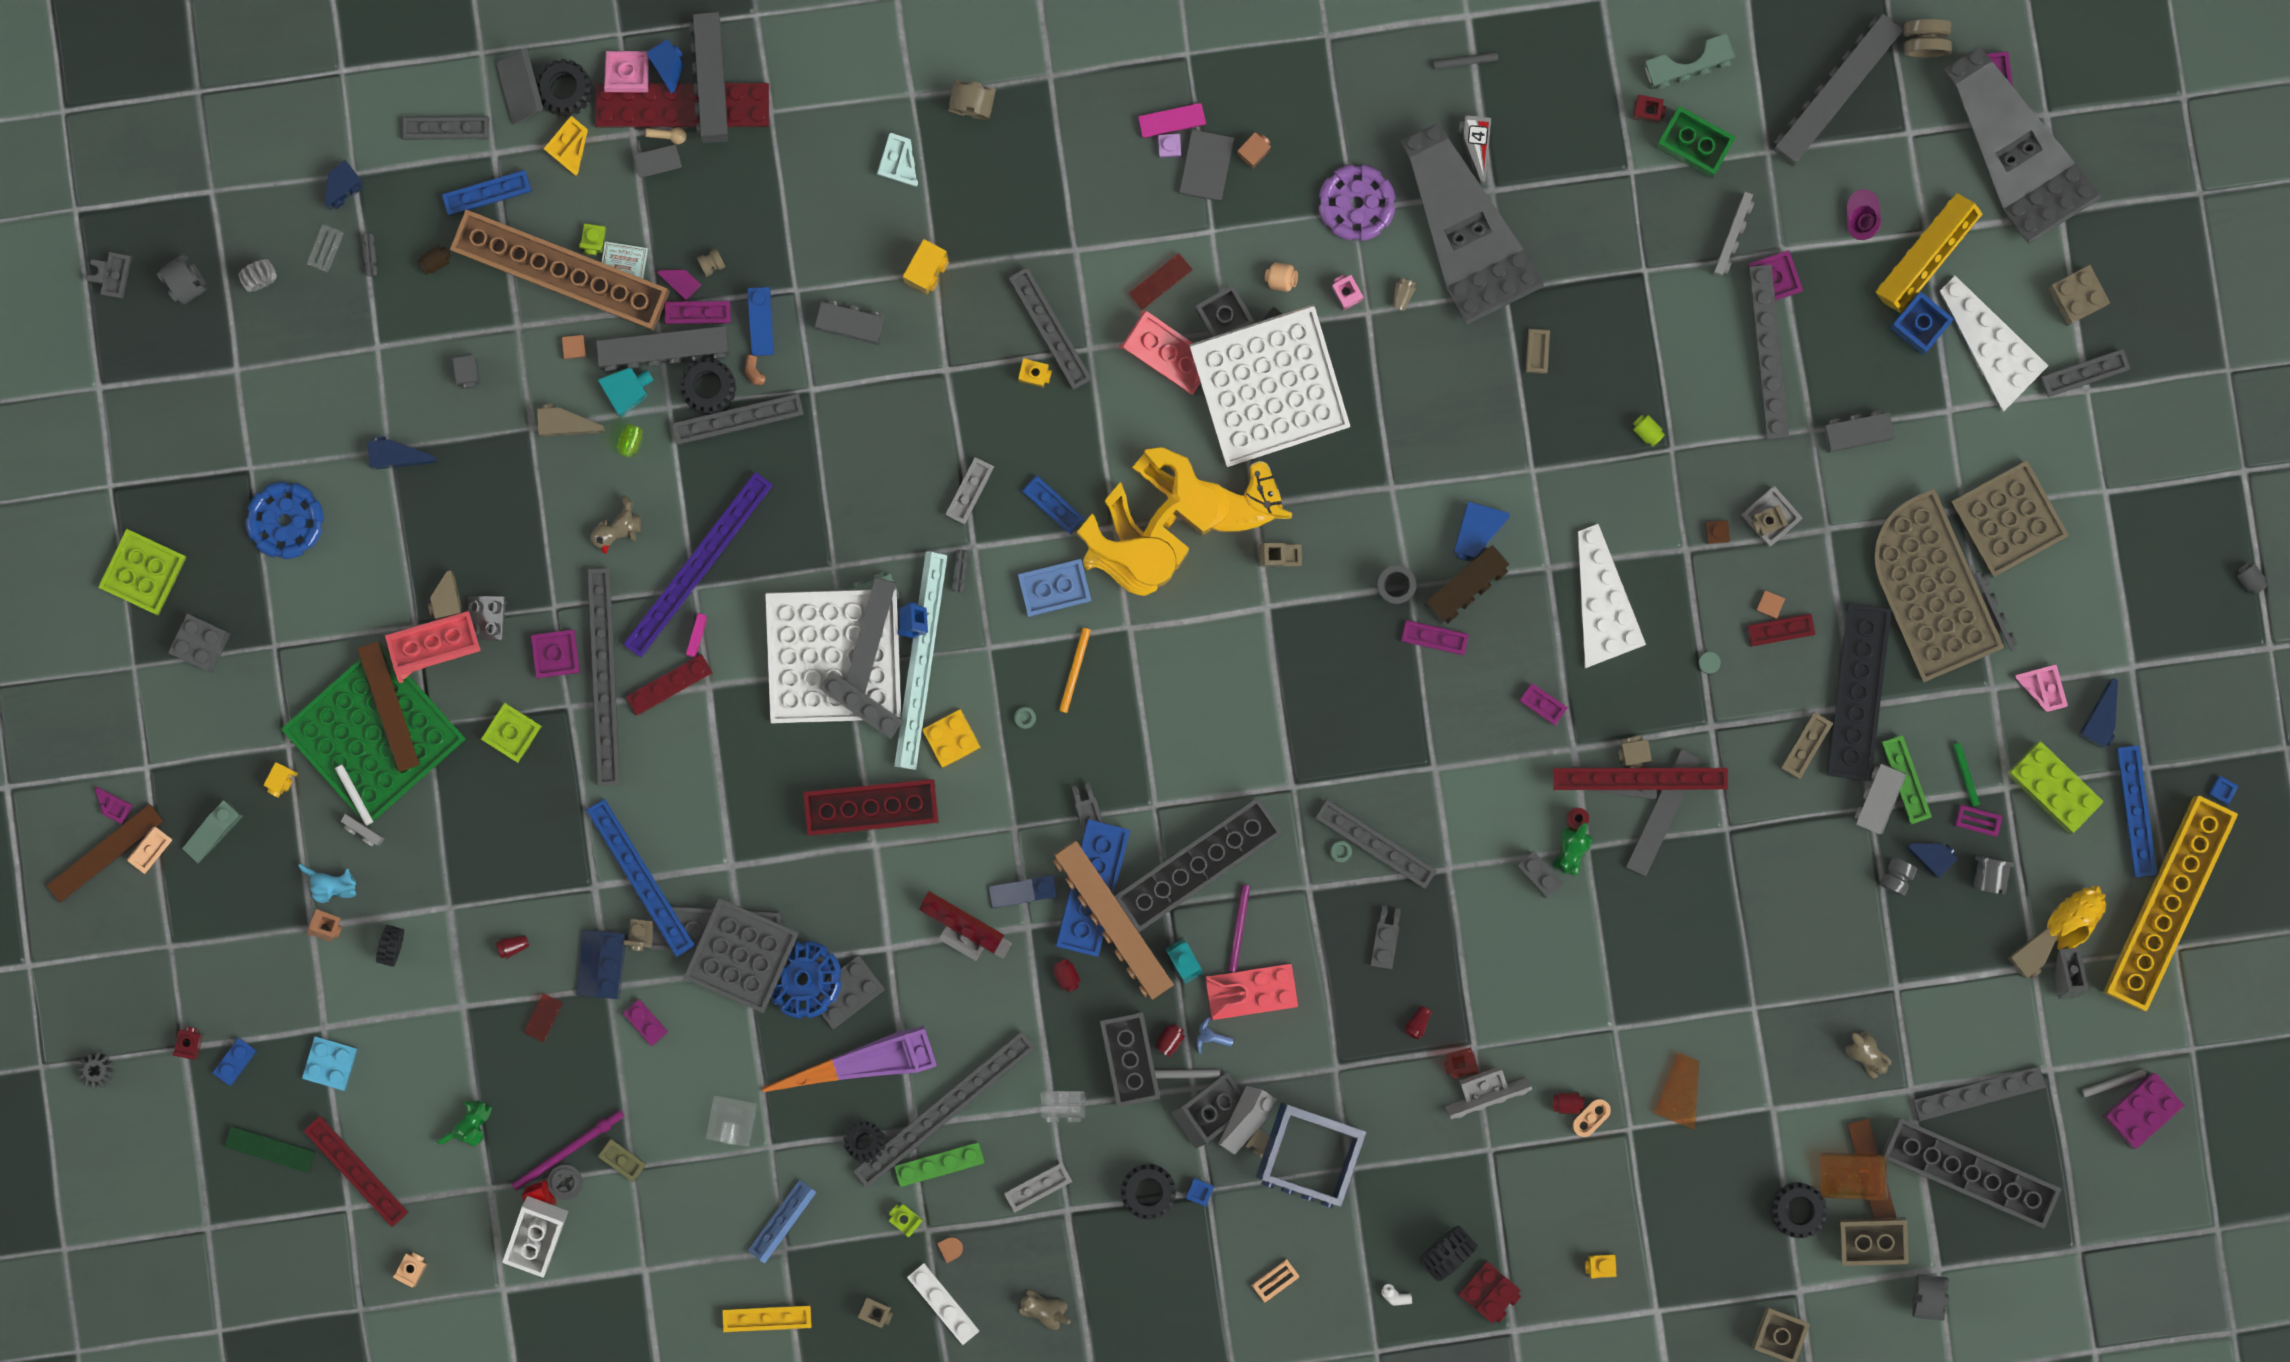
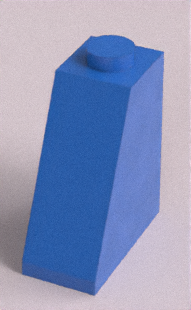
M1468 502L1453 554H1457V558L1464 561H1470V558L1475 559L1508 520L1510 513Z

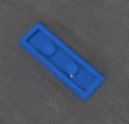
M1037 475L1022 490L1027 497L1070 535L1085 519Z

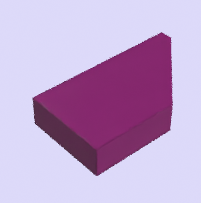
M659 270L657 272L686 301L701 286L686 270Z
M96 787L95 792L102 814L120 824H124L133 805Z

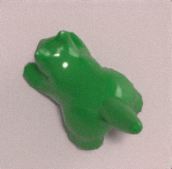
M1582 823L1578 830H1573L1569 827L1562 832L1561 841L1563 847L1554 860L1553 867L1555 869L1561 868L1564 874L1578 875L1582 856L1590 849L1593 842L1591 835L1586 834L1587 823Z
M480 1100L463 1101V1104L466 1106L465 1116L455 1125L453 1131L438 1139L436 1143L444 1144L454 1138L470 1146L478 1145L484 1136L480 1125L489 1118L492 1107L485 1106V1103Z

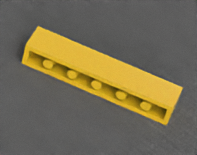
M1958 193L1948 201L1945 208L1935 217L1927 230L1921 234L1913 247L1907 251L1900 263L1894 267L1886 280L1880 284L1876 294L1884 304L1900 313L1906 309L1983 215L1974 202Z

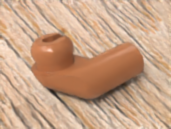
M747 355L744 370L745 376L751 384L763 385L766 378L764 374H760L756 369L757 356Z

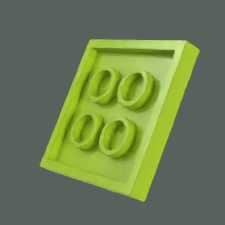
M126 529L98 588L159 616L187 557Z

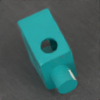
M628 368L601 378L598 381L616 412L622 418L648 396L643 387L654 380L648 370L636 376L632 368Z
M1184 938L1164 948L1184 984L1204 974Z

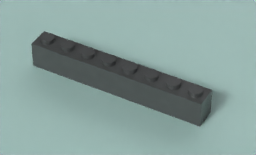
M1885 14L1880 18L1875 17L1868 25L1871 30L1866 35L1862 33L1855 41L1857 47L1854 51L1848 50L1841 59L1844 62L1841 67L1835 66L1828 75L1831 78L1826 85L1821 83L1814 92L1817 95L1813 101L1808 99L1801 108L1804 111L1799 118L1795 116L1787 125L1791 129L1786 135L1781 133L1774 143L1777 146L1774 148V151L1794 166L1903 31L1900 26Z

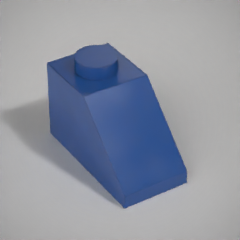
M667 39L647 51L646 54L672 94L676 90L684 65L680 59L683 56L677 45L672 46Z

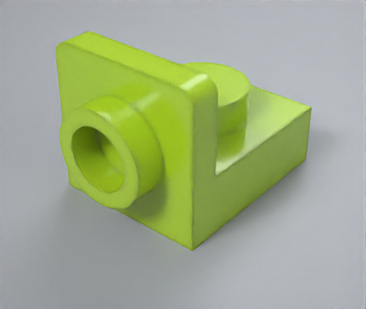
M584 224L582 240L579 244L580 250L584 251L583 254L596 256L597 253L603 252L606 227Z

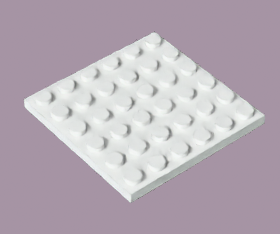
M1309 305L1189 345L1227 467L1350 427L1314 305Z
M895 588L865 694L901 718L899 636L897 634L898 609L897 588ZM872 589L765 593L771 723L863 720L819 688L831 671H834L845 680L847 679Z

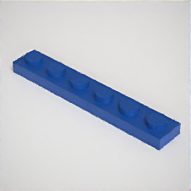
M2140 746L2116 748L2134 878L2157 875Z

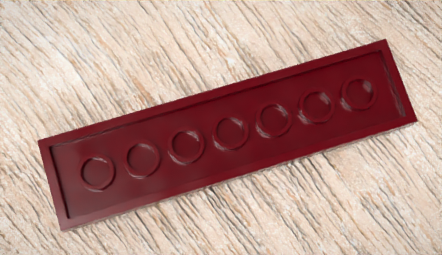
M648 83V92H605L604 84H596V127L696 128V123H700V116H696L695 103H699V96L694 94V83H678L675 92L672 94L665 83ZM725 83L728 127H769V83Z

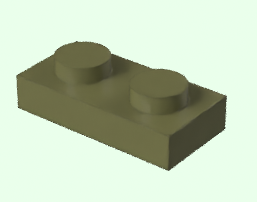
M610 1139L598 1156L632 1182L637 1179L647 1165L613 1139Z

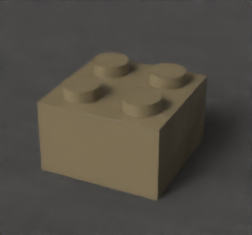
M2091 265L2048 287L2067 326L2110 304Z
M1766 1307L1751 1348L1786 1362H1797L1810 1323Z

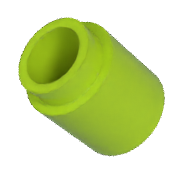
M1641 415L1633 423L1635 425L1633 431L1646 444H1650L1652 447L1665 435L1662 432L1663 429L1649 415L1646 417Z

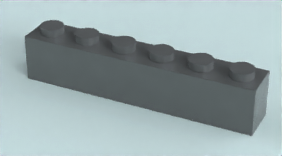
M719 12L693 14L694 22H690V34L695 36V42H691L692 55H696V62H692L693 76L697 75L698 81L694 83V94L699 96V103H695L696 116H700V123H696L697 136H701L703 143L729 142Z
M726 326L596 341L600 369H605V372L618 371L617 367L625 366L626 369H638L639 365L648 364V367L661 366V362L668 361L670 365L681 364L682 360L691 359V362H697L698 359L704 360V357H712L713 360L724 359L725 355L730 354Z

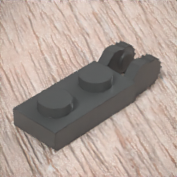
M1089 781L1084 782V790L1088 797V800L1081 801L1076 785L1071 786L1075 800L1074 805L1083 835L1087 819L1103 823L1099 806Z
M1382 906L1380 920L1377 923L1370 966L1387 969L1393 968L1401 909H1395L1393 925L1384 924L1388 912L1387 906Z

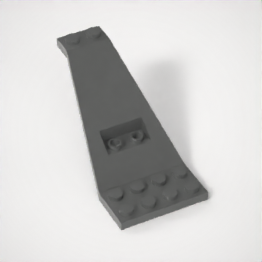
M1980 46L1944 69V74L1958 91L2002 210L2028 244L2101 199V194ZM2027 148L2033 149L2032 151H2026ZM2010 159L2015 160L2013 163L2008 162Z
M1440 123L1400 141L1412 164L1447 291L1466 325L1544 287L1543 281L1525 250L1463 161ZM1477 229H1482L1481 232H1475ZM1459 238L1463 239L1461 242L1456 241Z

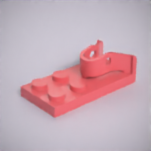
M1140 311L1139 320L1124 343L1119 344L1118 348L1126 350L1190 395H1193L1201 383L1189 346L1193 342L1149 312Z
M469 611L385 635L399 683H403V680L414 671L481 651Z
M1292 964L1205 977L1212 1020L1298 1007Z

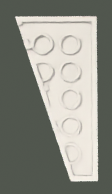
M1954 276L1939 293L1948 311L1953 316L1958 330L1963 335L1967 347L1982 375H1984L2003 413L2048 365L1967 286Z
M1599 524L1577 532L1585 668L1646 645Z

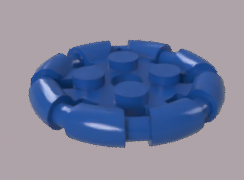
M280 481L265 486V490L254 495L247 508L249 512L245 523L250 540H254L259 551L273 558L278 556L283 557V559H292L303 555L305 550L309 547L312 548L317 543L322 533L321 524L324 522V514L319 500L316 501L312 496L314 493L298 483L287 484L286 481ZM286 492L293 494L292 500L285 498ZM272 496L275 501L268 505L265 500ZM305 501L309 505L306 510L301 506ZM257 513H263V521L256 520ZM287 514L290 516L291 522L288 526H281L279 519L282 515ZM307 520H313L312 528H306ZM264 531L269 535L265 540L260 535ZM302 536L304 541L298 545L295 540ZM278 541L285 542L284 549L277 548Z
M809 940L806 943L795 942L788 958L791 963L784 967L780 976L781 984L776 985L771 997L775 1006L778 1005L781 1008V1012L785 1015L797 1019L806 1016L813 1018L827 1011L829 1004L836 1001L842 982H840V974L842 972L837 958L833 953L830 954L827 951L828 948L826 946ZM802 951H806V957H800ZM819 957L824 959L821 964L816 961ZM806 973L808 982L805 985H800L798 981L799 976ZM825 974H831L830 982H825ZM823 993L825 997L820 1001L817 997ZM786 994L791 997L787 1002L784 1000ZM801 1001H806V1008L801 1007Z

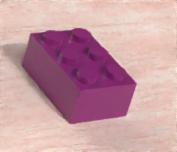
M2149 1073L2147 1077L2141 1080L2102 1116L2131 1149H2137L2185 1105L2156 1073Z

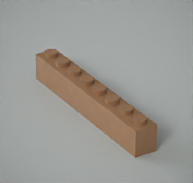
M1073 840L1055 852L1053 855L1056 859L1053 860V863L1060 872L1062 870L1065 871L1068 876L1065 880L1072 890L1076 888L1080 893L1077 897L1084 908L1087 906L1090 908L1092 914L1089 916L1096 926L1101 924L1105 930L1102 932V935L1108 944L1113 942L1117 948L1114 950V953L1121 962L1123 960L1126 961L1129 966L1126 970L1133 980L1137 978L1141 983L1138 988L1144 997L1149 996L1153 1000L1172 987L1174 984L1078 842Z

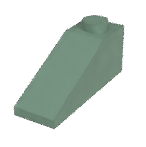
M223 800L182 849L199 864L240 821L243 815L232 804Z

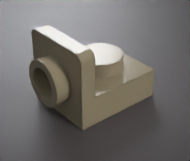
M631 919L628 941L624 940L623 945H630V950L643 951V947H651L654 921Z

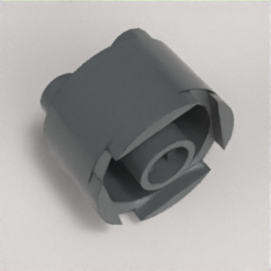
M181 254L160 268V271L157 273L161 282L166 283L170 288L168 293L175 302L179 301L181 304H187L207 290V287L204 286L206 282L194 264L189 265L186 262L189 258L185 254Z
M1916 1275L1913 1288L1915 1293L1912 1298V1316L1921 1319L1944 1321L1945 1308L1943 1307L1947 1308L1949 1303V1294H1945V1290H1948V1277Z

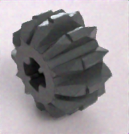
M97 1052L95 1058L92 1053L87 1054L88 1060L84 1058L80 1060L85 1066L77 1067L78 1071H83L84 1073L79 1075L78 1078H86L84 1086H88L91 1083L92 1089H96L98 1084L101 1088H105L104 1080L108 1083L112 1082L108 1075H115V1071H109V1068L115 1064L114 1062L106 1063L109 1060L108 1055L101 1059V1052ZM99 1066L100 1069L98 1071H101L100 1075H93L92 1072L95 1071H92V1068Z

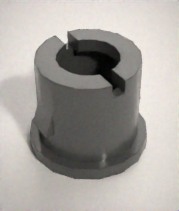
M1393 565L1381 572L1377 588L1385 601L1391 604H1401L1412 598L1416 591V579L1408 568ZM1399 578L1402 581L1407 580L1405 590L1400 596H1391L1385 591L1386 583L1389 579Z
M1976 855L1975 860L1978 861L1973 888L1992 893L2006 894L2010 868L2014 867L2015 862Z

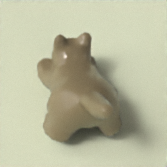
M1864 1031L1860 1035L1853 1033L1854 1043L1846 1047L1847 1056L1852 1060L1861 1062L1868 1076L1872 1079H1876L1878 1074H1885L1888 1066L1891 1065V1059L1877 1048L1876 1040L1869 1032Z
M1029 1289L1026 1292L1027 1297L1021 1300L1022 1308L1019 1309V1314L1038 1319L1047 1329L1054 1331L1059 1329L1060 1323L1070 1324L1071 1322L1064 1315V1312L1067 1310V1304L1060 1298L1047 1300L1036 1291Z

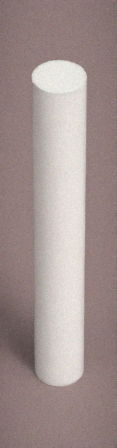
M344 766L336 767L335 770L366 826L370 825L374 821Z

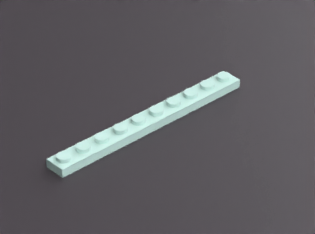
M926 552L918 602V606L927 608L928 633L913 638L901 717L903 723L900 725L894 767L916 770L947 562V555L934 552Z

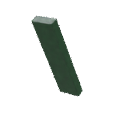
M231 1126L224 1146L225 1148L309 1173L315 1151Z

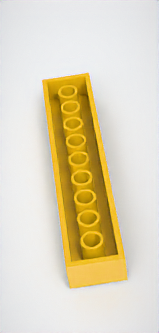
M2193 796L2102 993L2140 1011L2148 1010L2238 816L2237 813L2202 796Z

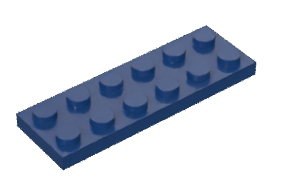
M1087 819L1080 847L1114 896L1130 830ZM1070 888L1055 946L1098 957L1103 940L1102 932L1105 930L1101 924L1096 926L1089 916L1092 914V911L1088 906L1084 908L1077 898L1080 895L1077 889L1074 888L1072 890Z

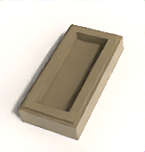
M1528 329L1525 373L1547 374L1550 330Z

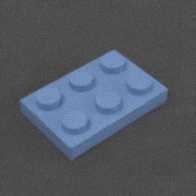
M1081 559L1018 574L1028 617L1092 602Z

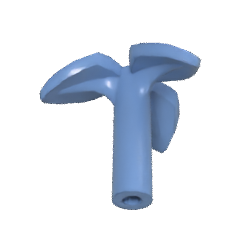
M1207 1017L1202 1022L1199 1028L1200 1034L1196 1038V1046L1200 1054L1202 1053V1043L1212 1041L1230 1047L1233 1044V1038L1213 1033L1211 1029L1207 1028L1211 1017Z

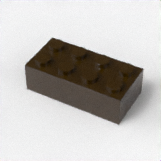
M1491 545L1427 600L1424 605L1440 624L1444 621L1449 624L1458 616V609L1462 607L1465 610L1475 601L1474 596L1477 593L1481 596L1492 586L1490 582L1493 579L1499 581L1508 572L1506 568L1510 564Z

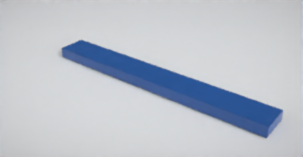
M605 798L586 809L675 956L678 957L695 946Z

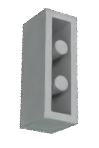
M1884 763L1880 767H1875L1871 776L1874 779L1872 787L1868 786L1863 796L1866 799L1863 807L1859 806L1855 818L1858 819L1856 825L1878 834L1883 833L1906 778V772Z

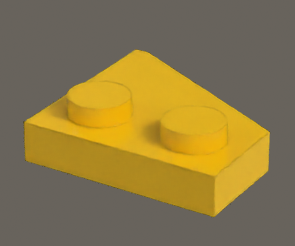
M571 116L544 148L547 153L575 176L579 171L588 129Z

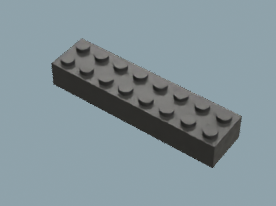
M1256 798L1114 897L1136 930L1141 932L1283 833L1260 799Z
M1896 1118L1880 1155L1881 1159L2042 1229H2045L2062 1190L2055 1185L1902 1118Z

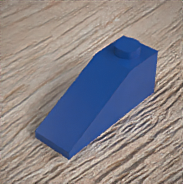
M770 287L748 288L752 355H774Z

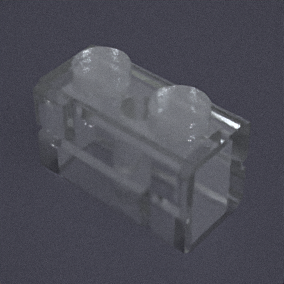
M1041 1091V1118H1046V1122H1059V1118H1068V1122H1081V1118H1085V1091Z

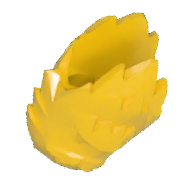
M2099 886L2083 888L2072 893L2071 897L2065 898V901L2060 903L2053 911L2048 920L2047 927L2048 929L2050 928L2051 936L2058 935L2056 939L2058 942L2057 949H2071L2085 942L2098 921L2101 920L2106 911V894L2101 892Z

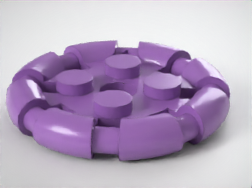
M1363 164L1362 166L1346 165L1333 172L1334 175L1324 181L1319 192L1320 206L1318 208L1324 224L1329 226L1333 230L1332 233L1349 241H1352V239L1366 241L1381 234L1380 231L1391 223L1396 209L1394 207L1395 192L1389 180H1385L1381 176L1382 173L1377 169ZM1353 175H1362L1361 181H1353ZM1339 181L1344 184L1340 190L1335 186ZM1374 181L1380 186L1376 191L1370 186ZM1355 197L1363 201V206L1359 209L1351 206V200ZM1329 199H1336V206H1329ZM1379 200H1385V207H1378ZM1338 215L1343 220L1340 225L1335 221ZM1374 216L1379 220L1375 225L1370 222ZM1352 224H1361V231H1354Z

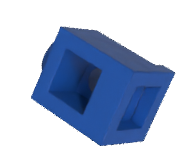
M906 603L904 607L899 608L900 630L897 631L898 635L915 638L928 633L926 607L917 606V603Z

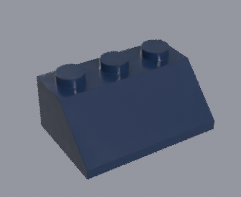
M583 930L576 995L620 999L626 945H623V941L626 940L627 934Z

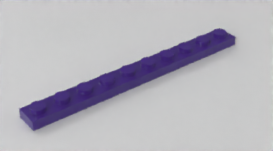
M756 472L753 474L623 645L642 658L773 487L770 482Z

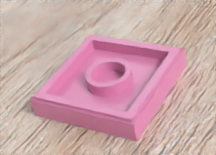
M606 51L605 92H648L649 57L646 54L647 51Z

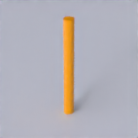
M1082 628L1059 708L1060 712H1068L1091 632L1090 629Z

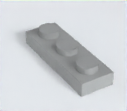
M976 457L974 458L945 514L946 516L964 525L966 524L994 466Z
M1060 1163L1004 1194L1015 1213L1066 1186L1072 1180L1063 1163Z

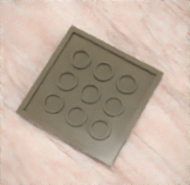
M2027 460L1950 502L1992 578L2069 536Z

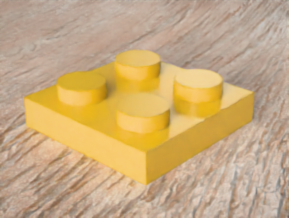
M961 709L922 729L942 768L981 748Z

